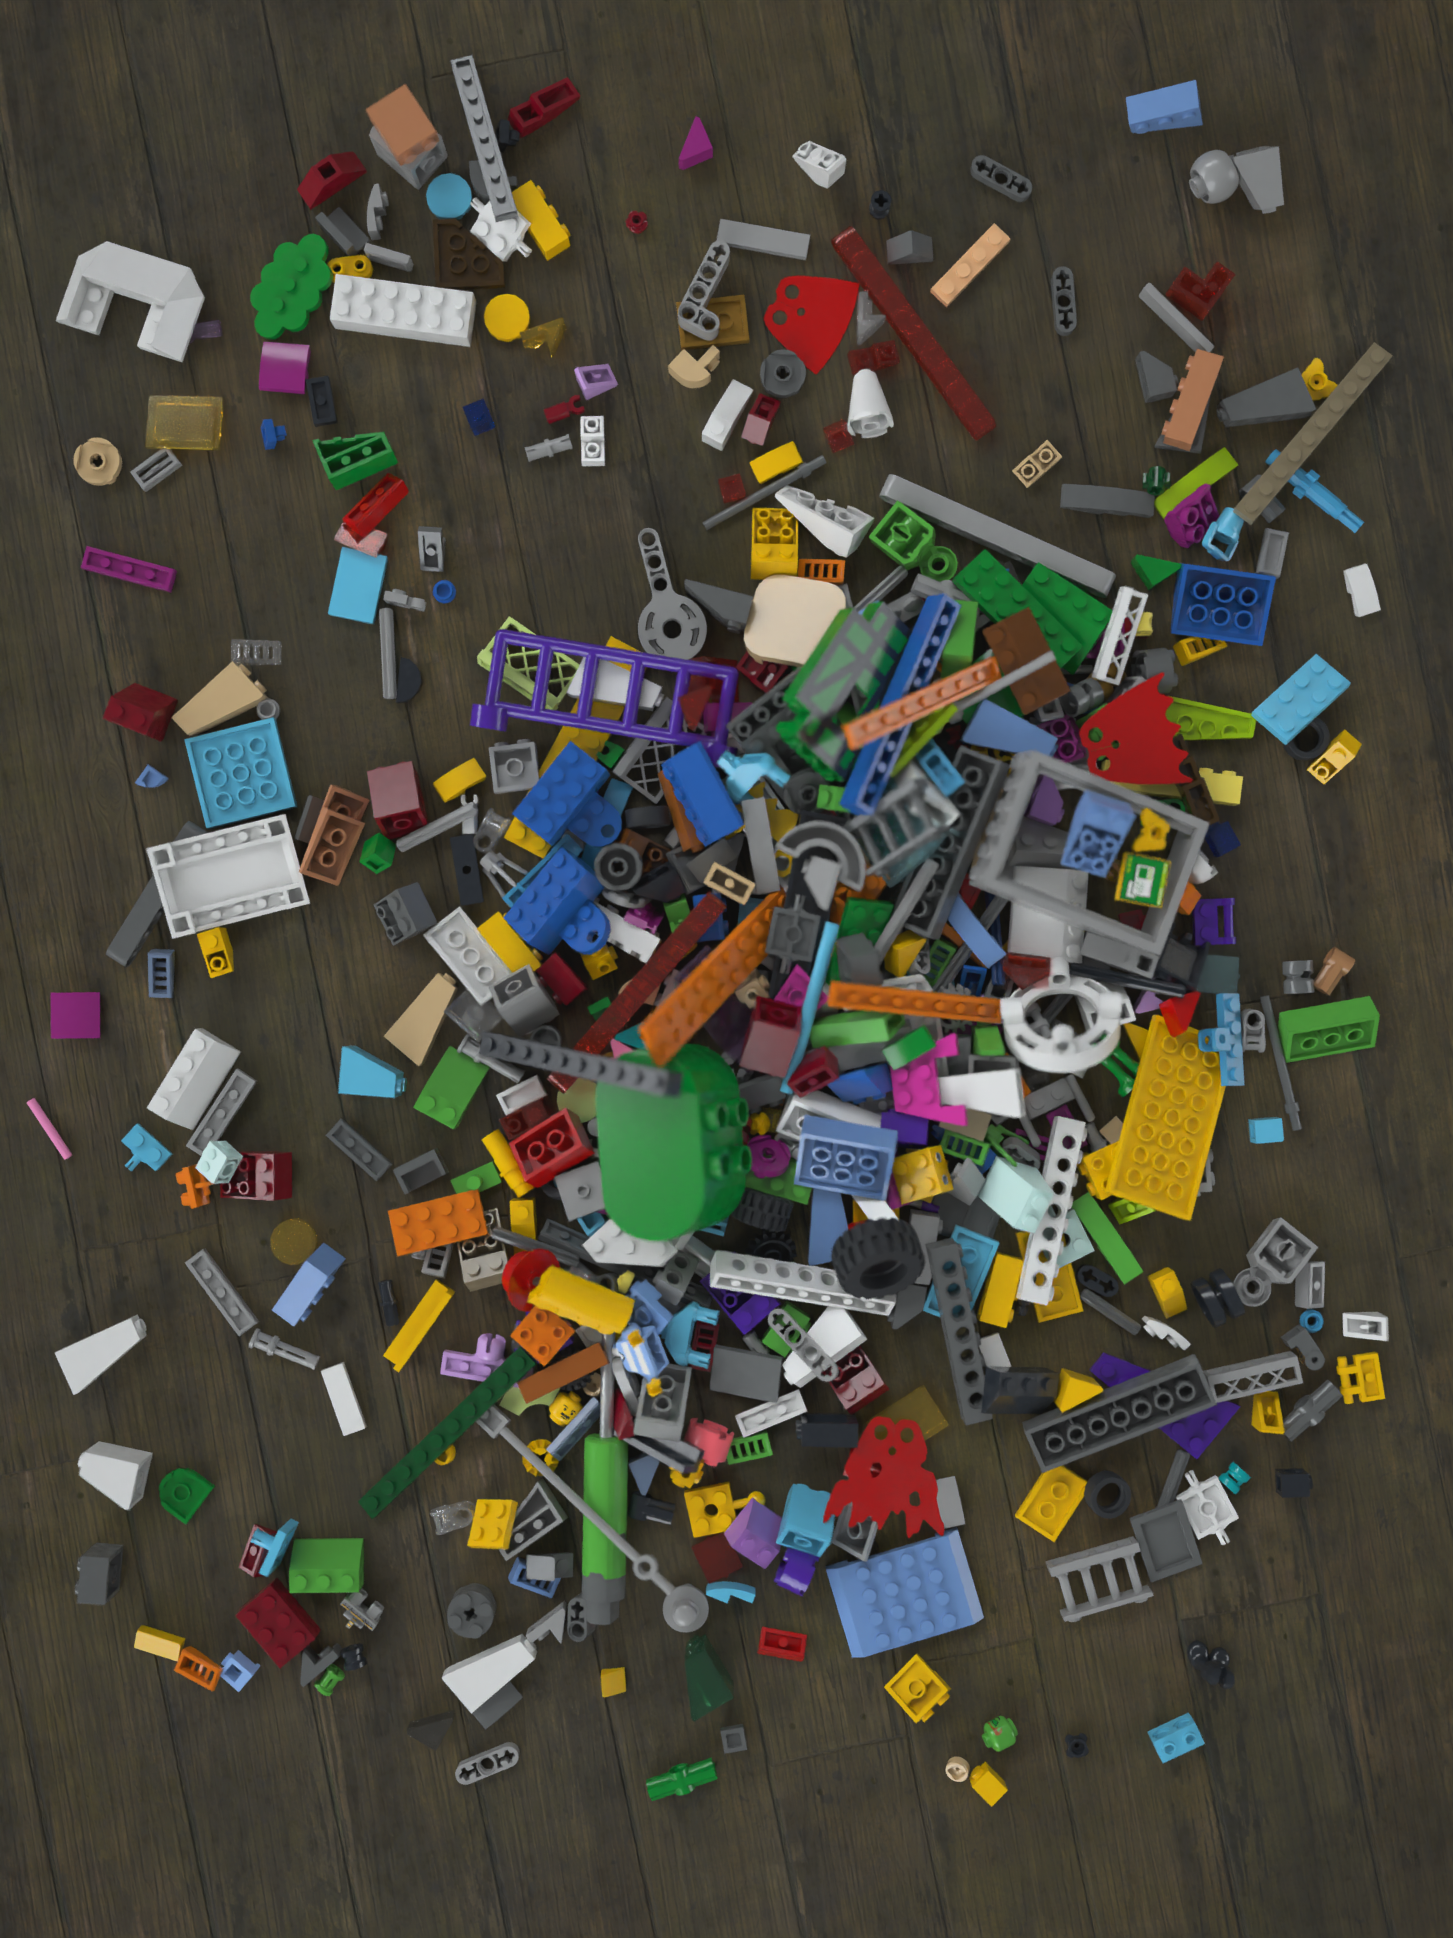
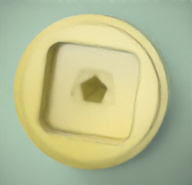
M627 1270L619 1276L617 1280L619 1292L627 1294L635 1277L634 1272Z

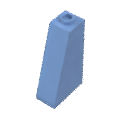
M985 698L979 702L959 739V742L997 751L1018 754L1019 752L1035 750L1049 757L1054 755L1058 747L1055 744L1058 738Z
M812 1188L807 1258L809 1266L831 1262L833 1245L837 1238L843 1236V1232L848 1229L842 1197L839 1192Z

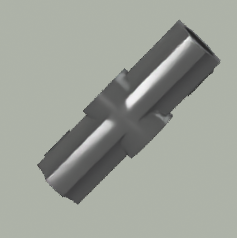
M1326 1380L1311 1395H1305L1299 1399L1294 1405V1410L1283 1419L1284 1435L1292 1442L1306 1428L1318 1424L1324 1418L1325 1411L1343 1396L1341 1392L1329 1380Z

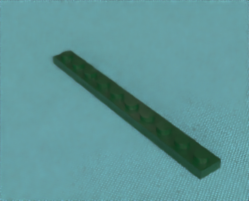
M520 1346L358 1501L371 1519L376 1518L537 1364V1361L528 1351Z

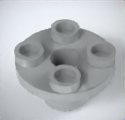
M691 1584L675 1587L669 1596L666 1595L663 1602V1615L667 1624L674 1630L692 1632L699 1629L707 1619L709 1612L708 1601L704 1593Z

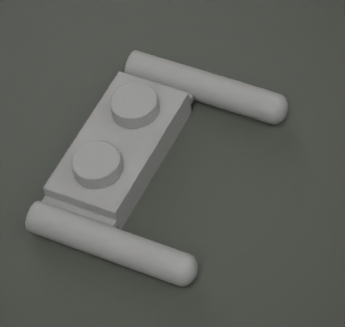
M1073 1074L1043 1087L1024 1098L1026 1115L1018 1118L1033 1147L1040 1146L1041 1141L1030 1120L1073 1099H1076L1087 1121L1091 1122L1095 1119V1115Z

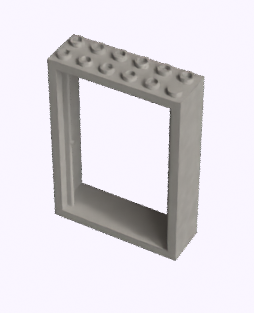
M1035 750L1019 752L1013 757L1010 764L1012 770L1009 777H1006L1003 782L1002 790L1004 791L1001 799H998L994 806L995 815L993 821H990L987 825L985 842L978 849V861L969 873V885L1092 934L1138 948L1153 955H1161L1209 823ZM1038 773L1082 791L1088 790L1129 803L1133 812L1140 815L1142 809L1148 808L1168 823L1170 827L1178 830L1167 859L1171 863L1162 908L1149 907L1141 931L1081 907V904L1077 903V905H1074L1001 875Z

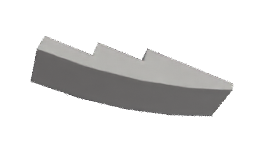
M765 798L741 801L757 894L780 891Z

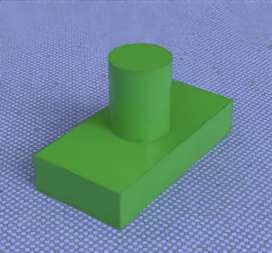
M494 1161L450 1180L456 1194L479 1189V1192L503 1182Z

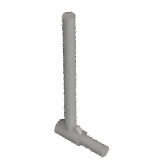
M1050 651L965 699L952 702L958 711L949 719L950 724H955L962 720L964 709L1056 659L1054 653ZM941 678L934 680L933 683L941 680Z

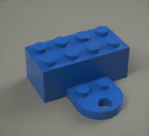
M571 741L512 813L553 847L568 829L586 844L592 847L604 848L618 840L623 825L620 813L597 793L610 777V773ZM608 825L613 826L615 830L614 835L610 838H606L602 834L603 828Z
M562 846L503 917L528 944L548 955L552 953L562 939L579 953L591 955L605 946L611 931L608 917L593 902L605 886L599 882L595 871L585 861ZM598 933V939L592 943L593 936Z

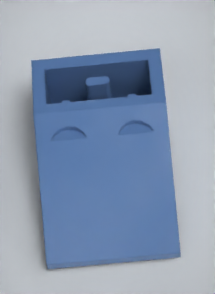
M1085 790L1075 811L1061 864L1105 877L1135 817L1129 803Z

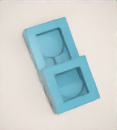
M712 1582L706 1586V1595L728 1603L730 1595L753 1603L756 1595L755 1587L737 1582Z

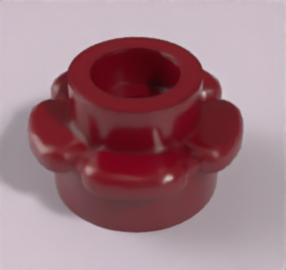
M636 210L630 212L628 218H626L627 228L635 234L642 233L648 226L646 214Z

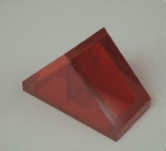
M707 685L677 697L689 729L696 731L714 689L712 686Z
M1006 952V955L1003 957L1002 970L1024 990L1049 976L1050 957Z

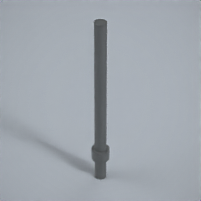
M821 455L808 463L804 462L798 465L797 469L705 520L702 522L705 529L708 530L795 480L801 477L803 479L811 475V471L826 464L825 458Z
M1269 995L1262 996L1260 1000L1286 1104H1284L1285 1111L1289 1113L1293 1131L1302 1129L1298 1114L1300 1108L1298 1101H1295L1270 997Z

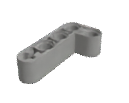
M724 241L712 243L678 309V323L680 327L707 341L715 339L719 333V318L716 314L707 310L706 307L729 264L730 248ZM720 253L723 254V255H720V256H719V258H718V260H717V264H716V263H715V256H718ZM710 272L714 274V277L708 279L705 278L703 275L705 273ZM695 293H702L704 297L696 299L693 295ZM685 313H692L694 317L692 319H685L683 315ZM706 323H711L715 327L707 330L703 326Z

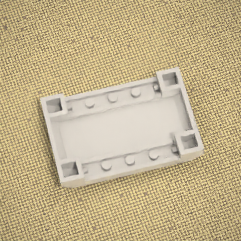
M286 814L147 848L172 939L280 910L310 904L303 875L299 872L300 864Z

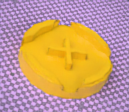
M511 294L498 295L486 306L484 313L485 325L490 334L496 339L505 342L513 341L522 337L528 330L530 324L529 310L524 301L519 297Z

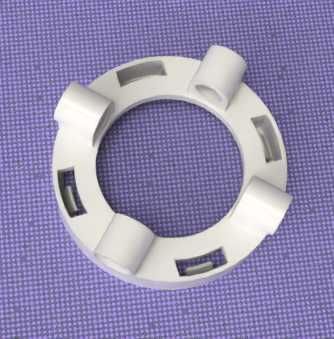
M1057 957L1049 961L1048 976L1036 978L1025 983L1009 998H1000L1001 1018L1004 1024L1006 1044L1020 1061L1033 1068L1049 1072H1073L1086 1069L1105 1059L1118 1043L1120 1037V1014L1122 1013L1121 993H1111L1105 986L1090 978L1071 975L1069 973V963L1064 958ZM1053 994H1074L1086 998L1095 1006L1098 1012V1019L1090 1031L1077 1038L1073 1037V1030L1069 1026H1057L1051 1032V1040L1035 1034L1027 1026L1025 1014L1029 1006L1041 997ZM1104 1033L1108 1035L1099 1044L1095 1046L1091 1045L1094 1042H1096ZM1021 1037L1024 1041L1034 1046L1035 1048L1031 1049L1023 1045L1018 1041V1039Z

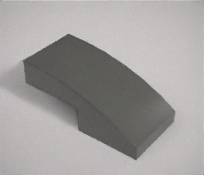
M509 1681L472 1714L484 1729H487L523 1697Z

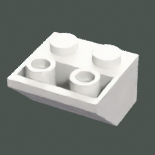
M1099 981L1098 983L1105 986L1111 993H1121L1122 1013L1120 1014V1025L1135 1021L1136 1018L1130 999L1123 986ZM1075 995L1086 1032H1088L1096 1024L1098 1012L1089 1000Z

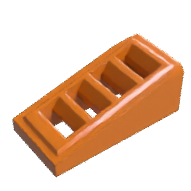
M799 559L797 577L828 582L836 586L843 585L845 560ZM805 565L810 566L809 577H804ZM814 566H819L818 577H814ZM824 567H828L827 578L823 577ZM833 568H837V578H832Z
M192 1646L182 1649L174 1669L177 1673L210 1691L215 1690L223 1670L222 1667ZM199 1663V1669L198 1671H196L195 1669L197 1667V1664ZM204 1667H206L207 1670L205 1675L203 1676L202 1672L204 1670ZM212 1670L215 1673L212 1680L210 1681L208 1680V1678Z

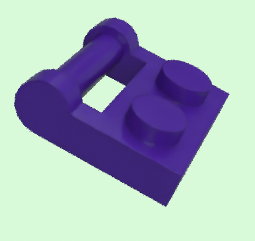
M1235 898L1199 899L1192 910L1193 945H1202L1207 941L1211 945L1236 944L1233 928V905H1235ZM1217 906H1223L1224 937L1218 938Z

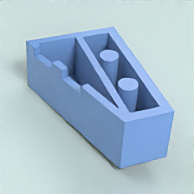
M1196 80L1126 97L1131 133L1142 134L1148 131L1203 125Z
M323 1243L304 1262L272 1311L292 1326H295L300 1320L304 1322L312 1312L309 1308L312 1304L316 1305L324 1294L321 1292L324 1288L327 1289L334 1281V1274L346 1258Z

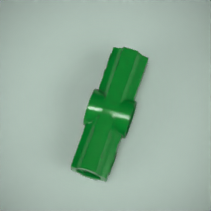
M711 1757L691 1765L687 1763L675 1765L667 1773L646 1779L649 1797L652 1801L675 1793L678 1796L686 1795L692 1792L696 1786L717 1780L718 1775Z

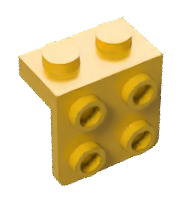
M1118 1141L1090 1154L1084 1152L1081 1163L1077 1164L1080 1174L1085 1175L1088 1181L1086 1184L1088 1192L1091 1196H1095V1198L1100 1200L1111 1196V1194L1105 1193Z

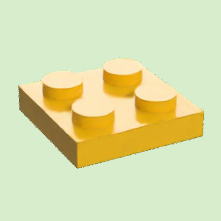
M477 1499L467 1546L472 1548L508 1549L518 1502L514 1500Z

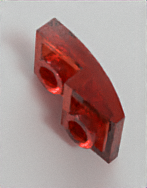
M895 340L874 343L871 347L852 350L847 354L853 376L863 369H869L874 372L900 363Z

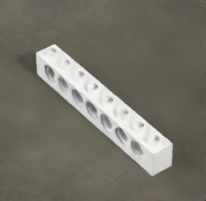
M1056 1116L1053 1119L1042 1177L1053 1193V1185L1057 1181L1062 1184L1063 1190L1058 1195L1054 1193L1035 1234H1029L1016 1296L1018 1299L1048 1305V1301L1053 1299L1054 1287L1051 1286L1053 1278L1057 1277L1059 1271V1264H1056L1058 1255L1062 1254L1064 1242L1061 1241L1062 1233L1066 1232L1068 1227L1067 1209L1070 1210L1073 1204V1196L1070 1195L1072 1186L1075 1187L1078 1180V1173H1075L1077 1164H1080L1083 1151L1080 1150L1081 1142H1084L1087 1136L1086 1122ZM1065 1136L1070 1137L1072 1140V1146L1069 1149L1064 1148L1062 1144ZM1060 1159H1065L1068 1164L1064 1172L1060 1171L1057 1166ZM1052 1204L1058 1207V1214L1055 1217H1051L1048 1213V1208ZM1047 1227H1051L1053 1230V1237L1049 1240H1046L1043 1236V1231ZM1042 1250H1046L1049 1254L1048 1260L1044 1263L1040 1262L1038 1258ZM1037 1273H1042L1044 1281L1041 1285L1037 1286L1034 1283V1276Z
M716 1250L710 1264V1287L889 1316L896 1303L895 1294L891 1296L889 1294L879 1299L877 1297L872 1299L861 1297L859 1299L850 1296L840 1287L836 1272L832 1269Z

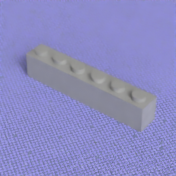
M905 1019V1025L889 1041L827 1047L838 1058L839 1074H843L846 1070L852 1068L863 1069L868 1064L875 1062L879 1064L888 1062L881 1050L885 1046L903 1038L905 1034L913 1031L910 1019ZM812 1044L807 1045L804 1056L818 1048H813Z

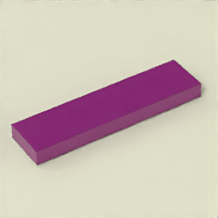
M86 546L81 565L83 570L170 593L172 592L177 570L89 546Z

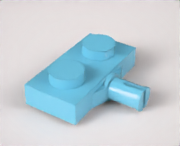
M136 1124L121 1140L131 1149L134 1155L125 1164V1167L130 1171H133L140 1162L147 1163L153 1170L158 1171L173 1154L140 1124Z

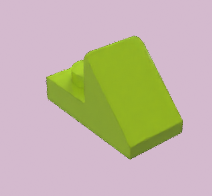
M1120 1197L1108 1204L1119 1224L1155 1211L1152 1208Z

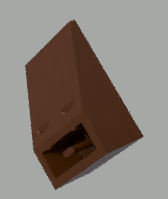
M622 828L618 840L613 843L628 845L639 853L643 861L642 875L667 863L669 860L666 854L672 851L625 828ZM622 861L621 863H614L616 873L624 871L622 867L624 863Z

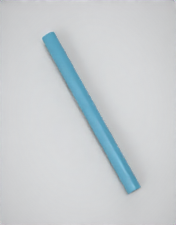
M826 921L802 1007L801 1033L786 1077L783 1078L780 1091L787 1094H794V1091L787 1085V1081L804 1057L840 926L832 922Z

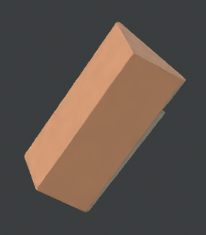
M330 784L299 869L300 873L337 886L339 885L365 825L361 819L369 799L340 786Z

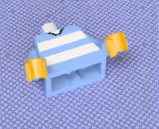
M631 1323L622 1331L621 1337L613 1344L612 1354L615 1357H621L627 1371L638 1373L647 1379L646 1388L649 1395L653 1397L663 1392L658 1375L669 1362L655 1326L639 1328L637 1323Z

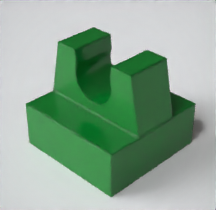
M606 740L604 745L609 748V753L603 755L598 751L596 756L606 767L612 770L625 753V750L619 745Z

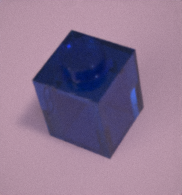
M484 398L462 407L474 436L495 428Z
M1218 821L1208 826V831H1206L1204 838L1215 858L1223 856L1241 845L1228 821L1223 823Z

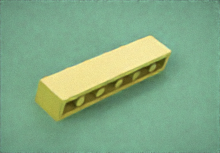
M1109 759L1101 762L1102 771L1110 767ZM1210 768L1199 769L1200 776L1205 779L1214 804L1229 806L1240 804L1242 776H1236L1234 771H1222V774L1213 773V769ZM1112 782L1141 795L1182 800L1175 784Z

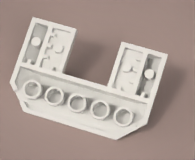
M107 241L78 256L56 321L99 335L113 294L117 293L151 304L137 346L142 350L183 362L205 299L192 269Z

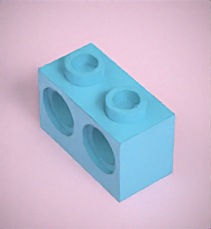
M1189 1712L1147 1731L1162 1763L1205 1744Z

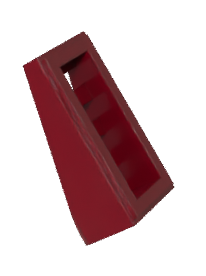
M697 1320L692 1350L696 1351L697 1347L708 1349L710 1352L706 1354H711V1359H709L708 1369L688 1364V1367L711 1372L714 1347L717 1342L720 1324L714 1325ZM700 1328L714 1331L713 1335L701 1333ZM698 1338L712 1340L711 1344L698 1342Z

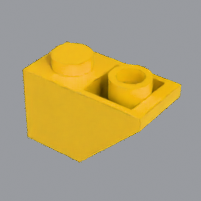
M1344 729L1329 743L1326 750L1311 763L1307 770L1321 783L1325 784L1356 757L1362 744Z
M217 927L197 934L210 978L233 972V949L226 928Z

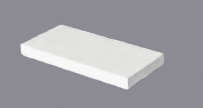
M460 906L423 934L480 1006H483L493 998L489 986L512 974V971L489 945Z

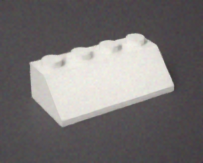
M203 1028L194 1029L147 1108L170 1122L194 1130L241 1051Z
M818 1090L802 1098L794 1092V1094H790L776 1131L800 1140L805 1115L880 1128L881 1116L848 1102H843Z

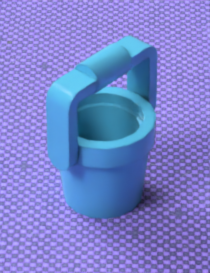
M1224 508L1217 521L1211 523L1202 541V546L1217 560L1229 561L1239 543V534L1244 520L1233 512V508ZM1213 538L1222 543L1229 544L1224 554L1219 548L1211 544Z

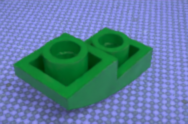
M925 1025L905 1034L903 1038L885 1046L881 1051L893 1070L926 1053L937 1044Z

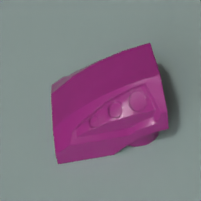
M1205 483L1198 487L1195 492L1183 499L1172 511H1169L1164 518L1170 536L1181 547L1189 548L1193 543H1199L1206 535L1211 523L1216 522L1220 516L1210 491V484Z
M1064 715L1062 718L1046 721L1036 726L1058 738L1055 743L1058 747L1052 758L1068 764L1087 757L1086 747L1082 745L1080 731L1073 717Z

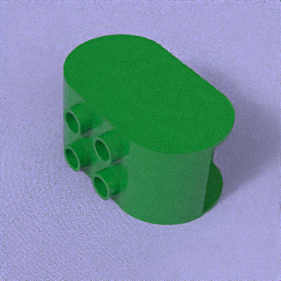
M683 1044L662 1067L654 1065L648 1049L633 1050L618 1056L616 1059L684 1073L680 1098L660 1096L598 1081L595 1101L603 1202L608 1215L625 1233L637 1239L652 1242L670 1240L722 1222L738 1206L745 1189V1174L749 1173L752 1166L751 1151L747 1145H743L742 1126H745L748 1121V1105L744 1098H740L739 1085L731 1067L719 1054L697 1044Z

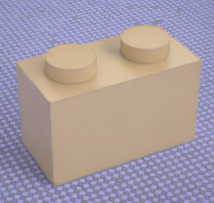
M716 862L712 865L703 882L710 888L744 906L756 886L753 882Z

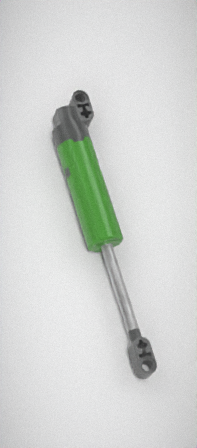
M609 1272L597 1278L595 1284L623 1295V1293L618 1291L617 1280L620 1275ZM607 1278L611 1280L612 1288L608 1287ZM613 1332L611 1335L601 1334V1344L610 1363L601 1367L600 1433L590 1434L584 1439L583 1501L626 1541L628 1443L624 1440H619L618 1437L613 1435L615 1375L612 1369V1360L615 1358L612 1354V1346L615 1343V1332ZM584 1514L582 1592L571 1599L568 1604V1635L576 1642H581L592 1634L596 1624L609 1625L619 1618V1601L626 1596V1554ZM579 1624L583 1626L584 1631L580 1629Z

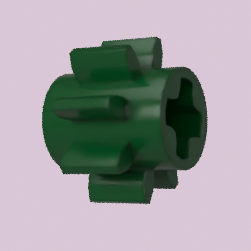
M1161 466L1151 467L1148 473H1143V489H1147V492L1151 495L1163 494L1165 488L1170 489L1171 473H1166V469Z

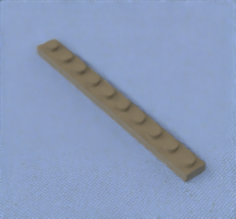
M1374 342L1238 503L1233 512L1252 525L1390 361L1393 355Z

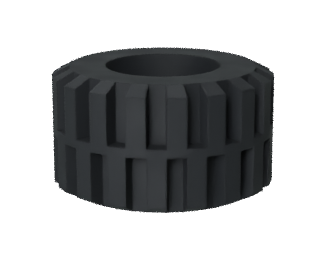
M745 1187L743 1196L731 1215L746 1224L781 1232L786 1231L794 1203L786 1198Z

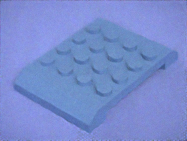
M957 1527L945 1530L943 1536L935 1533V1537L871 1555L867 1561L858 1559L848 1562L845 1560L825 1566L852 1657H867L970 1626L984 1618Z

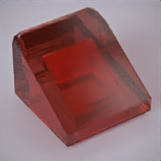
M844 420L823 428L832 453L854 444L852 436L848 432L847 422Z

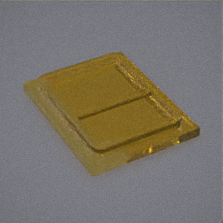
M149 395L146 449L220 450L223 397Z

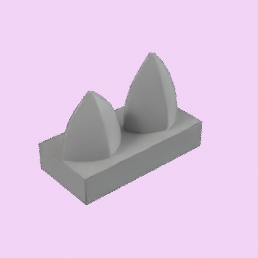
M910 592L887 606L905 623L921 613L924 601L922 597Z

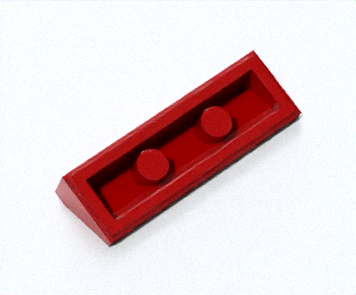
M387 473L342 520L360 536L366 537L409 493L406 484L402 479Z

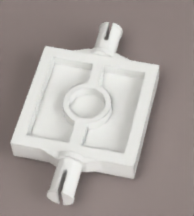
M475 197L470 205L479 212V216L470 231L503 262H507L515 250H519L524 257H528L532 249L523 242V239L531 223L518 211V217L496 222L490 200L484 205Z
M1188 1471L1190 1475L1185 1473V1477L1191 1487L1175 1498L1176 1500L1181 1499L1183 1501L1195 1536L1199 1540L1208 1534L1216 1533L1221 1545H1225V1541L1229 1543L1230 1539L1224 1529L1229 1523L1239 1519L1218 1477L1215 1475L1199 1482L1194 1471Z

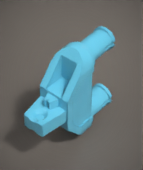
M725 751L717 762L728 775L726 780L727 793L732 802L737 805L741 804V801L755 799L748 793V790L762 775H767L779 784L780 787H783L791 776L774 764V758L765 753L747 754L740 758Z
M692 1301L673 1315V1319L660 1334L662 1335L661 1338L665 1339V1345L678 1365L687 1366L692 1364L708 1369L711 1354L694 1351L690 1344L696 1320L717 1325L719 1319L717 1316L720 1314L719 1310L701 1307L698 1302Z

